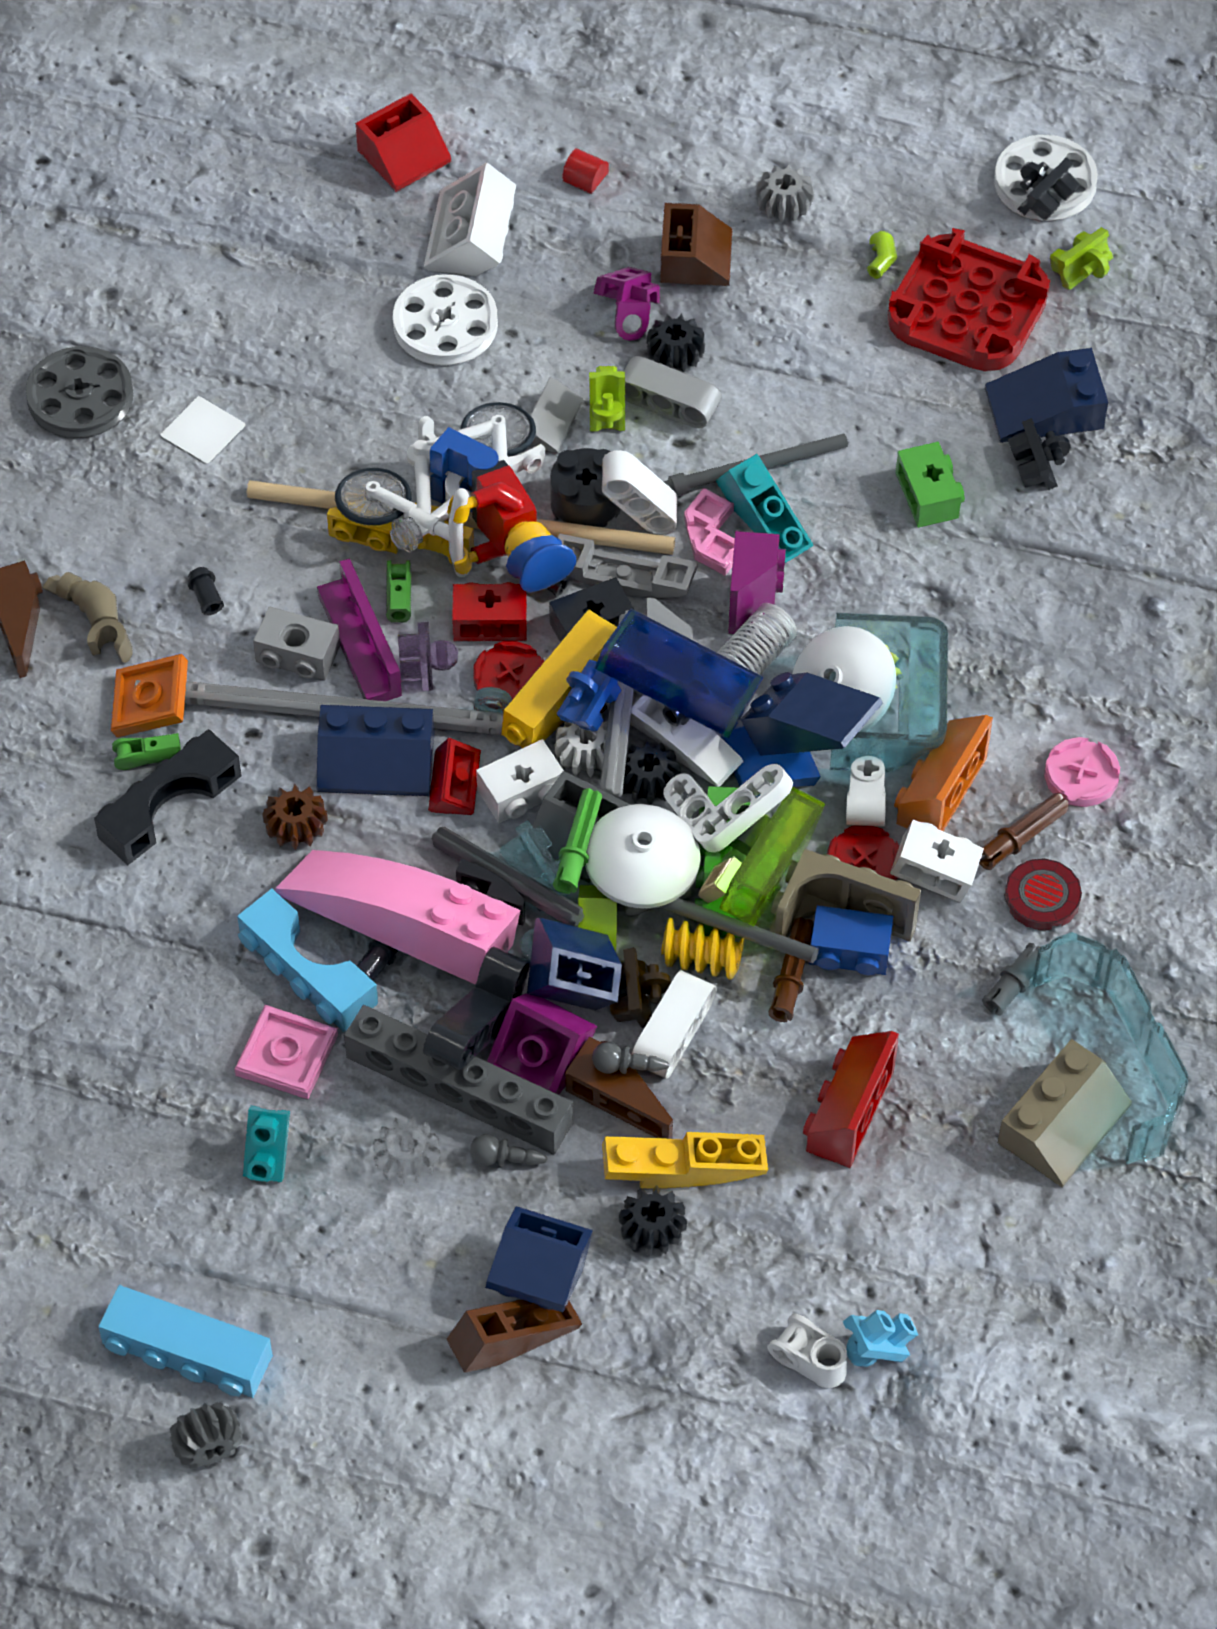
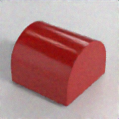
M576 148L571 152L564 165L563 182L592 194L609 173V163Z

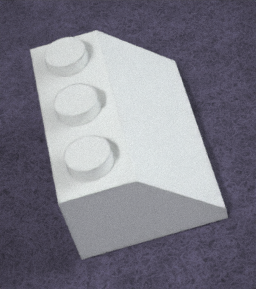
M485 163L442 188L438 198L424 268L433 272L478 276L489 269L497 267L503 258L502 251L505 237L508 233L510 212L514 205L513 198L516 185L490 164Z

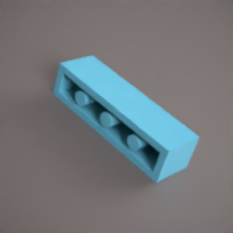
M122 1285L118 1286L98 1326L102 1344L109 1351L121 1356H126L129 1353L140 1357L146 1364L156 1369L171 1368L179 1371L183 1377L192 1382L201 1383L203 1380L218 1385V1388L226 1394L236 1397L241 1394L251 1398L254 1397L273 1356L270 1338Z

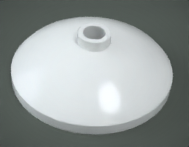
M851 626L832 628L819 634L807 644L796 661L793 674L808 672L829 680L830 674L835 671L836 678L834 682L880 697L883 704L856 734L858 735L874 726L889 708L896 687L895 664L886 645L874 634Z
M628 805L607 813L594 825L586 851L589 861L585 867L595 887L614 902L633 908H655L675 901L691 887L699 870L700 848L688 824L671 811L653 805ZM646 840L650 842V844L641 845L638 843V841Z

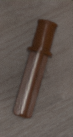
M1054 793L1010 827L1000 828L997 836L982 847L984 848L982 855L985 856L980 859L979 864L986 870H992L1010 854H1018L1023 844L1067 812L1068 800L1060 793Z
M796 918L793 923L790 939L810 945L814 922L811 919ZM786 953L780 975L776 976L773 980L775 992L768 1011L769 1016L778 1022L792 1020L797 996L802 993L804 988L801 977L806 961Z

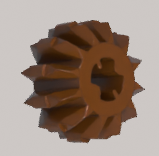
M295 783L291 791L288 792L279 787L277 791L278 797L268 796L267 808L262 813L267 835L269 838H276L280 847L288 842H291L295 851L300 842H305L311 847L313 837H322L324 825L328 821L324 800L321 798V795L314 796L310 786L302 792L299 791Z

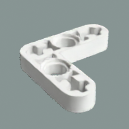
M767 765L720 804L715 806L689 774H679L666 784L664 797L676 814L688 824L693 836L708 852H717L728 846L780 803L790 793L793 782L780 765ZM686 791L689 797L683 800L681 794ZM750 802L749 807L744 812L736 814L743 804ZM705 807L699 816L691 819L696 810Z

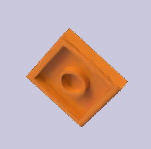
M183 654L116 669L111 732L117 738L183 722L188 660ZM136 680H140L141 682L135 686Z

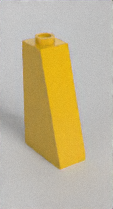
M588 610L504 709L501 735L506 737L510 743L521 748L542 739L545 741L565 722L558 717L557 712L572 689L566 681L569 673L572 671L581 673L589 659L601 663L618 636L619 628ZM616 649L605 666L614 665Z

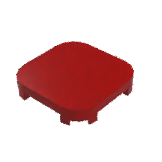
M952 228L951 234L937 235L933 238L927 235L920 242L919 253L896 292L892 291L887 318L890 330L896 338L910 346L972 369L995 371L1011 365L1019 356L1047 303L1051 279H1048L1047 274L1040 267V260L1029 254L1024 262L964 240L965 230Z

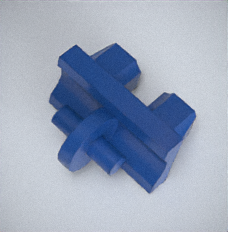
M589 659L581 673L577 671L569 673L566 681L572 689L557 715L562 721L576 724L581 729L596 732L604 721L600 711L605 702L611 703L616 701L621 692L617 682L623 672L618 666L614 665L604 666L600 672L596 670L600 663Z

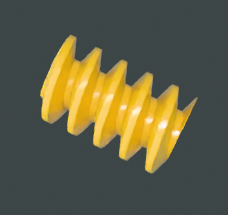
M669 917L665 927L661 956L664 955L666 967H673L679 958L680 967L685 971L688 970L694 961L696 972L700 974L710 964L711 975L715 977L725 967L727 979L732 980L740 966L745 939L741 938L739 942H735V936L731 933H727L724 939H720L719 929L713 928L709 936H705L704 926L699 923L694 933H690L689 924L686 920L683 921L679 930H675L673 918Z

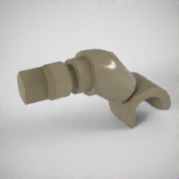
M66 572L62 577L58 575L49 577L42 588L67 601H73L75 605L79 606L80 611L86 614L91 625L87 635V644L92 655L101 654V648L104 644L114 642V648L123 663L128 662L133 654V647L123 624L118 621L115 594L101 582L82 581L81 577L71 572Z

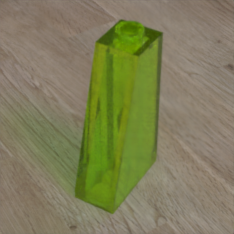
M792 786L790 793L783 799L733 876L719 909L754 927L778 891L786 883L785 878L793 860L799 862L804 849L807 848L826 804Z

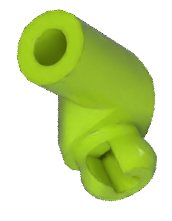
M886 231L872 234L869 240V244H874L872 250L877 251V257L868 265L867 272L875 279H880L897 259L894 238Z

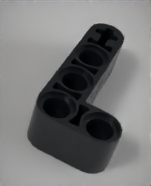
M491 947L482 962L475 988L435 1022L426 1037L423 1054L456 1069H463L497 1037L512 999L523 993L530 962L497 947Z

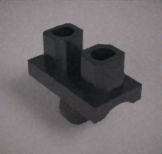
M1066 157L1047 176L1046 171L1049 167L1045 162H1041L1039 165L1034 162H1027L1020 170L1023 179L1020 182V186L1024 190H1028L1030 187L1033 190L1017 209L1024 216L1032 210L1046 221L1061 205L1048 192L1053 190L1066 201L1080 186L1079 182L1068 172L1074 164Z
M1030 418L1023 421L1022 424L1025 431L1007 440L1016 461L1034 455L1035 459L1017 466L1025 488L1042 482L1045 483L1048 490L1058 487L1049 461H1054L1055 465H1062L1065 462L1064 456L1071 450L1069 439L1065 436H1056L1054 431H1049L1045 434L1046 440L1042 442L1033 419Z

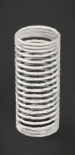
M763 603L695 675L694 681L701 683L709 693L708 702L715 707L729 709L797 636L795 622L789 614L777 605ZM762 613L768 614L777 619L787 630L789 637L786 636V633L781 628V626H779L774 620L770 619L769 617L764 616ZM767 621L775 625L783 635L778 633ZM756 634H758L765 642H767L770 647H768L767 645H765V643H763V642L756 636ZM752 638L755 639L762 647H764V649H765L767 652H765L764 650H762V649L752 640ZM747 642L752 644L762 654V656L758 654L753 648H751ZM744 647L748 648L757 657V659L750 655ZM740 651L743 652L745 655H747V657L750 658L754 664H752L751 662H749V661L740 653ZM736 655H737L738 657H740L745 663H747V665L750 667V669H749L747 666H745V665L736 657ZM732 660L736 661L745 670V672L742 671L739 667H737ZM729 665H731L733 668H735V669L740 673L741 676H739L738 674H736V673L729 667ZM725 669L728 670L731 674H733L738 681H736L735 679H733V678L725 671ZM703 675L706 676V679L708 680L709 684L713 687V689L723 697L729 699V701L723 700L719 696H717L708 687ZM711 679L714 680L727 693V695L720 691L713 684Z

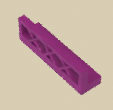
M350 558L340 561L341 579L317 586V593L329 622L338 625L340 647L363 699L388 701L401 697L400 669Z

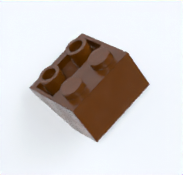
M664 203L660 283L729 286L733 229L699 204Z

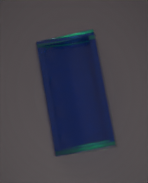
M630 608L603 646L594 668L727 738L734 731L764 678Z

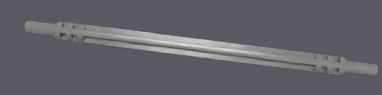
M136 680L135 686H136L139 682H141V681H140V680ZM186 681V704L316 717L320 715V705L433 709L434 729L501 735L503 713Z

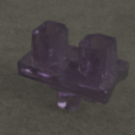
M429 622L417 623L418 634L398 635L401 682L421 680L422 691L433 690L432 668L445 671L454 667L458 662V650L453 643L446 640H439L430 644Z

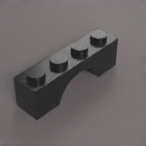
M210 729L206 730L199 737L191 738L181 751L172 758L160 762L154 772L142 781L133 783L123 796L114 803L105 805L99 811L98 815L94 817L98 839L127 866L156 844L153 819L158 809L168 800L182 794L194 793L215 798L242 776L239 755Z

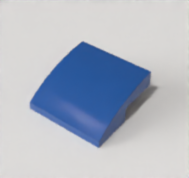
M744 726L731 730L728 737L723 736V734L720 736L743 760V763L734 771L739 787L759 770L771 764H778L786 771L792 779V787L815 786L821 777L810 752L760 756Z

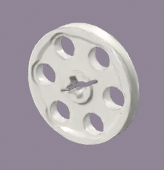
M1054 135L1028 136L1010 144L1000 154L996 163L994 185L1000 200L1013 212L1029 219L1044 221L1032 210L1024 216L1017 209L1027 199L1028 194L1033 188L1030 187L1026 190L1027 194L1023 196L1013 195L1010 190L1022 188L1020 182L1023 179L1020 170H1010L1006 165L1013 162L1019 163L1022 166L1027 162H1034L1039 165L1041 162H1045L1049 167L1046 171L1048 176L1066 157L1069 160L1079 161L1082 165L1071 167L1068 172L1086 190L1082 193L1074 192L1066 201L1053 190L1048 192L1061 205L1046 221L1062 220L1078 214L1092 201L1096 191L1098 176L1096 164L1083 147L1069 139ZM1042 148L1048 150L1050 154L1038 156L1033 151Z
M449 274L426 277L411 284L398 297L393 309L394 334L405 352L422 362L434 365L464 363L482 354L493 342L498 328L497 307L491 294L482 285L469 278ZM441 288H447L453 292L448 297H438L434 294L435 291ZM471 300H479L483 303V306L478 309H470L465 304ZM413 303L424 307L421 311L415 313L405 309L407 305ZM472 327H481L486 332L480 336H472L467 331ZM419 330L425 333V336L421 339L413 340L407 337V334L411 331ZM444 342H451L457 346L454 350L448 352L438 348Z

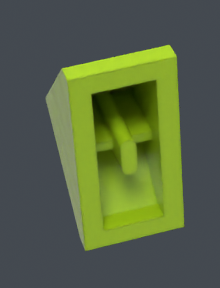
M579 885L578 905L583 908L584 919L579 922L578 927L608 935L616 951L617 902L602 894L595 885Z

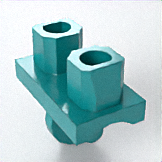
M253 1105L249 1107L242 1177L264 1182L283 1181L290 1111L268 1110Z

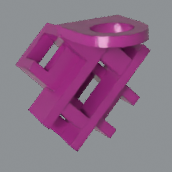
M626 267L597 277L593 292L596 295L616 299L615 330L620 337L628 341L638 340L643 337L649 325L650 302L660 303V287L658 284L651 283L652 272L633 267ZM633 314L639 316L641 319L639 329L634 333L625 332L622 326L624 319Z

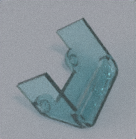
M836 613L835 628L851 626L874 634L889 647V652L897 655L899 660L895 663V667L899 668L902 674L896 676V680H899L898 733L858 732L844 749L831 750L830 770L851 771L852 763L857 758L874 756L884 763L885 773L894 772L939 747L946 738L947 627L941 620L934 617Z

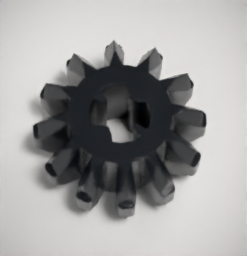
M682 313L678 318L673 319L667 314L664 321L655 320L652 329H649L646 335L649 359L673 369L679 368L683 373L687 365L696 367L699 358L703 357L705 353V334L703 328L697 327L695 318L685 321Z
M647 739L642 748L631 744L629 753L626 756L623 795L632 794V799L635 803L645 798L649 805H652L656 797L665 802L664 788L673 777L681 774V767L676 762L674 751L665 752L662 742L656 747H650Z
M656 1185L652 1190V1194H647L640 1187L637 1190V1198L627 1196L624 1200L625 1209L619 1212V1223L623 1225L620 1228V1234L623 1239H631L630 1247L633 1251L641 1246H645V1252L650 1256L653 1253V1248L658 1247L666 1255L669 1251V1243L679 1246V1243L682 1241L681 1232H685L687 1229V1219L683 1216L685 1215V1206L683 1202H675L673 1191L662 1196L660 1195V1188ZM650 1219H656V1222L651 1223Z

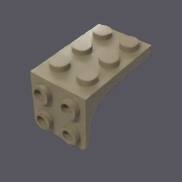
M804 849L799 862L794 860L791 862L785 878V882L788 883L785 892L778 891L772 904L771 913L775 915L770 926L771 932L788 937L794 920L798 917L805 918L814 915L818 905L892 915L894 917L891 935L911 942L916 930L921 889L915 888L903 880L895 881L878 875L872 869L866 867L858 868L841 862L833 855H822L808 849Z

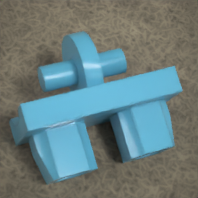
M876 1310L868 1317L850 1315L843 1321L845 1328L853 1332L846 1347L848 1359L852 1364L860 1367H869L878 1359L904 1361L910 1356L906 1344L918 1336V1332L908 1314L899 1313L891 1319L885 1311Z

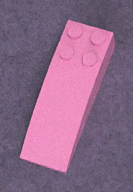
M312 850L275 888V891L288 901L475 985L482 962L490 948L494 946L506 952L512 948L520 915L519 909L451 879L405 864L344 852Z

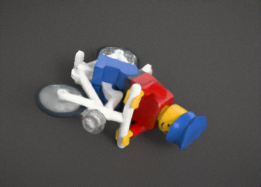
M492 402L480 405L468 412L463 418L460 430L456 431L448 427L439 437L434 435V421L429 416H424L419 420L418 440L407 449V460L415 467L416 504L411 502L412 492L405 479L393 471L382 468H365L352 472L342 479L335 491L336 506L342 515L349 520L363 525H382L392 522L390 536L395 546L399 549H404L409 553L415 551L418 544L423 542V536L428 533L449 541L448 559L453 564L455 574L460 578H464L469 574L473 562L479 565L498 557L508 556L506 563L508 573L514 578L520 579L519 583L522 590L537 592L565 579L576 566V555L573 550L563 545L560 539L551 535L544 525L537 522L535 505L516 476V473L522 470H526L529 474L537 472L544 463L545 447L540 444L521 455H517L526 450L534 441L536 425L528 412L513 404ZM431 499L442 503L440 507L431 513ZM469 512H471L478 528L490 541L472 547L471 552L468 553L467 549L463 547V523L468 520ZM449 518V523H444V521Z

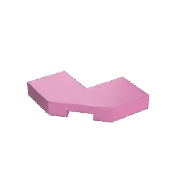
M703 488L684 511V521L694 559L725 576L733 565L735 538L723 533L719 529L734 512V503Z

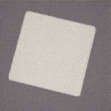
M198 396L160 435L208 464L246 424Z

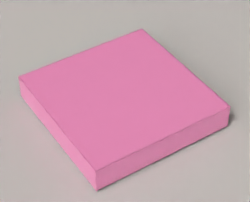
M265 1005L235 1067V1076L309 1099L338 1037V1028Z

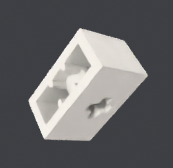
M542 739L477 769V791L497 822L501 823L508 819L519 818L527 810L540 805L564 770Z
M913 819L902 837L890 874L961 903L972 886L984 848L973 844L967 838L955 837L938 830L930 823L919 822Z

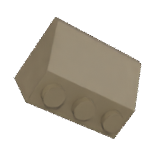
M1071 1039L1002 1119L997 1143L1063 1187L1128 1110L1132 1101L1105 1061Z

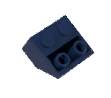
M540 917L536 918L527 994L595 1011L618 1002L622 964L608 935Z
M515 1206L504 1228L485 1288L497 1291L506 1297H516L535 1303L544 1309L564 1312L584 1270L593 1230Z

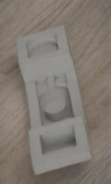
M561 533L558 536L562 544L572 549L576 555V566L568 575L569 577L591 586L616 577L626 595L649 598H669L687 595L698 568V562L662 555L660 563L596 550L594 540Z

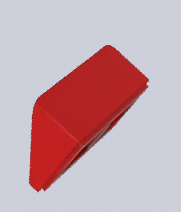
M449 737L436 748L428 811L459 815H472L474 813L477 791L476 770L479 769L480 749Z

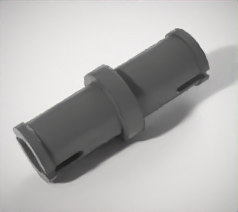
M1028 943L1011 966L1007 965L1000 972V980L982 998L984 1006L989 1011L993 1012L997 1007L995 1014L1001 1016L1018 993H1023L1030 986L1029 980L1042 964L1048 960L1046 952L1041 947L1037 946L1033 952L1035 944Z

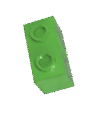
M939 441L899 450L897 452L895 473L917 527L920 528L958 519L961 503L965 502V494L962 484L954 480L951 458L949 454L944 455Z

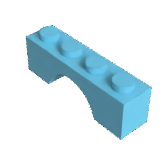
M270 889L237 916L239 925L238 937L242 944L249 951L253 952L256 950L264 957V962L272 973L277 976L282 974L290 982L292 990L302 1000L309 999L316 1006L318 1014L326 1023H334L344 1032L349 1028L363 1004L370 1008H374L378 1004L377 985L351 960L334 965H322L311 962L300 955L294 947L300 933L298 912L275 890Z

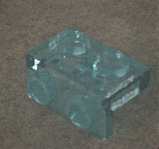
M529 820L515 828L517 837L499 849L506 863L563 897L569 895L559 892L553 887L560 858L555 860L547 849L552 846V843L542 827L539 826L534 829Z

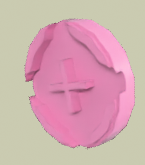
M1076 737L1066 739L1054 746L1049 753L1045 765L1044 778L1048 789L1053 794L1060 793L1068 800L1069 805L1088 807L1098 805L1110 798L1118 787L1120 765L1116 755L1107 745L1099 741L1098 744L1089 742V738Z

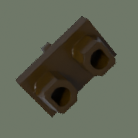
M633 947L623 950L624 960L620 961L622 967L619 989L627 987V994L618 996V1002L610 1005V1012L617 1022L636 1020L641 1028H644L652 1016L651 1002L659 1003L661 1001V994L666 993L671 984V977L667 973L659 972L657 964L647 966L645 961L637 959V950Z

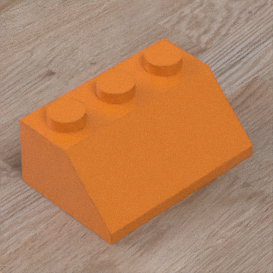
M980 715L949 720L942 733L935 732L928 746V752L930 753L925 760H918L911 775L913 781L908 788L903 786L896 797L894 807L898 808L897 825L908 829L914 819L919 822L930 823L938 830H945L987 759L993 717Z

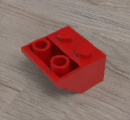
M412 93L355 123L357 151L396 192L452 162L451 155L431 113Z

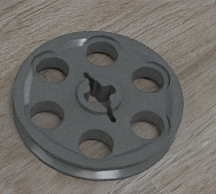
M77 346L56 351L42 359L33 368L28 377L26 397L33 419L42 428L62 437L87 438L112 429L124 419L133 402V386L128 368L117 356L100 348ZM72 361H82L85 363L82 368L77 370L66 367ZM110 369L117 372V375L110 379H104L99 376L104 370ZM46 378H52L57 381L53 386L47 388L38 385L41 380ZM83 389V394H76V390ZM111 396L121 398V402L114 406H108L103 403L106 398ZM49 405L60 407V410L55 414L48 415L42 412ZM82 414H88L93 417L89 423L79 424L74 421L76 417Z

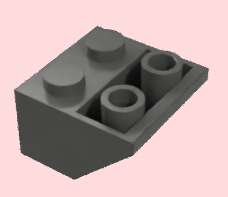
M563 771L543 798L524 845V850L559 867V850L567 844L582 791L586 788L599 791L602 794L595 824L607 813L617 808L628 806L629 803ZM583 866L580 879L590 884L591 879L588 876L586 867Z

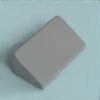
M549 377L530 415L536 425V435L530 446L536 447L542 444L546 451L558 454L579 412L583 398L552 377ZM527 423L524 428V441L529 433Z

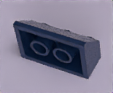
M320 705L317 735V792L430 797L435 737L433 709Z

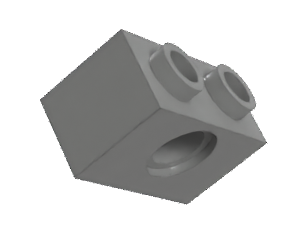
M269 606L253 640L256 662L268 668H280L295 672L304 678H317L325 681L340 648L338 625Z

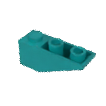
M758 454L728 470L715 480L726 499L734 503V512L753 532L779 534V549H786L785 563L814 546Z

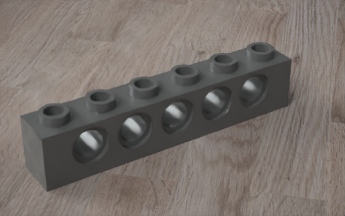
M363 1004L344 1034L346 1058L555 1155L573 1125V1101L478 1057L473 1058L463 1069L459 1070L424 1055L423 1047L428 1034Z

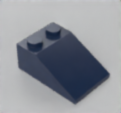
M1092 348L1054 353L985 384L986 395L1000 443L1008 442L1007 439L1024 432L1022 422L1030 418L1033 419L1037 433H1039L1041 438L1045 437V434L1049 431H1054L1056 435L1104 429L1109 402Z
M784 672L771 680V686L763 695L752 701L750 704L751 708L740 720L760 756L844 749L881 707L883 702L878 696L808 672L797 674Z

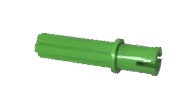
M590 788L582 791L567 844L559 850L560 864L553 881V887L559 892L570 894V892L575 893L578 889L582 868L589 861L586 851L602 800V794L599 791H593Z

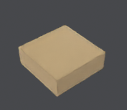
M730 857L714 866L701 887L698 896L709 904L726 895L744 864L735 857Z

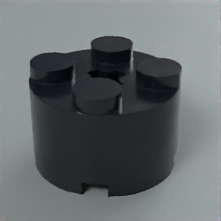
M580 448L564 450L559 453L550 473L551 509L557 519L559 517L566 523L604 528L608 526V521L615 516L617 518L621 508L602 492L603 457L611 451L607 449Z

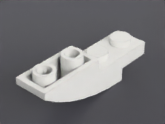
M635 680L630 725L659 744L662 742L665 752L674 751L677 762L716 787H720L743 763L742 758L694 714L690 715L689 722L684 725L673 726L668 723L663 716L662 710L665 708V702L671 697L653 685L648 689Z

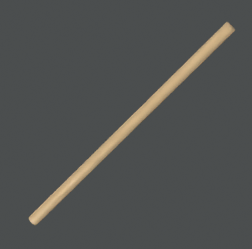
M252 480L248 482L247 498L326 509L337 507L334 491ZM349 493L342 494L344 505L366 502L371 497ZM469 512L468 520L463 523V526L479 529L472 518V513ZM537 519V522L544 525L550 534L556 538L561 533L594 540V545L673 555L675 537Z

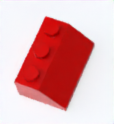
M887 1031L852 1036L847 1049H839L832 1070L836 1071L832 1081H824L817 1102L821 1103L817 1114L810 1112L803 1128L802 1134L807 1136L806 1152L851 1168L894 1073L899 1033Z

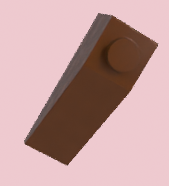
M25 560L0 568V628L19 678L26 677L28 673L40 613L37 595L43 593L37 572L30 574Z
M589 1036L565 1072L566 1092L655 1138L672 1139L673 1119L638 1072L630 1067L627 1068L626 1074H622L619 1070L611 1074L598 1071L593 1065L592 1054L599 1044L607 1041L600 1042Z
M521 1299L465 1311L446 1340L462 1370L466 1373L498 1366L579 1329L582 1322L570 1301H568L564 1312L553 1309H544L535 1303Z

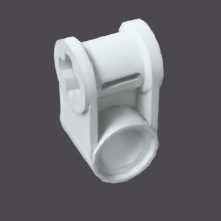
M862 756L852 763L850 789L847 792V825L885 826V766L877 757Z
M795 1313L791 1314L787 1320V1328L777 1340L774 1339L768 1344V1351L779 1363L794 1369L820 1387L834 1388L839 1386L844 1381L847 1372V1349L839 1339L834 1338L815 1326L806 1317ZM824 1359H832L837 1364L824 1366L819 1362Z

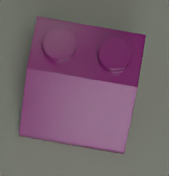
M735 531L728 634H735L763 603L775 605V592L783 593L786 549H779V534Z
M525 993L512 999L487 1062L560 1095L566 1086L565 1072L589 1036L593 1038L597 1026L545 998Z

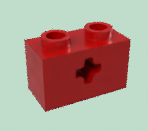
M474 582L453 584V641H527V592L522 590L520 584L512 582L502 584H478Z

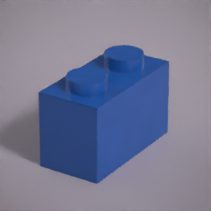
M817 905L811 946L818 948V955L815 962H809V965H816L825 970H852L863 975H886L894 916Z

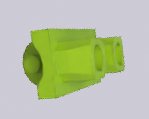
M1100 227L1092 234L1082 231L1074 237L1072 242L1073 248L1069 251L1057 249L1050 254L1051 268L1054 272L1060 274L1062 287L1071 290L1091 274L1096 278H1103L1109 273L1110 266L1108 262L1113 259V254L1107 243L1109 236L1107 229Z
M615 366L596 367V372H589L590 431L607 428L625 431V371H617Z

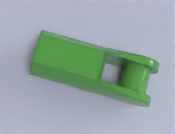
M387 560L386 617L390 622H408L411 618L410 560H406V564H392L391 560ZM392 578H406V580H392Z
M179 733L115 740L112 743V750L117 753V757L114 759V766L120 770H128L172 758L181 751Z

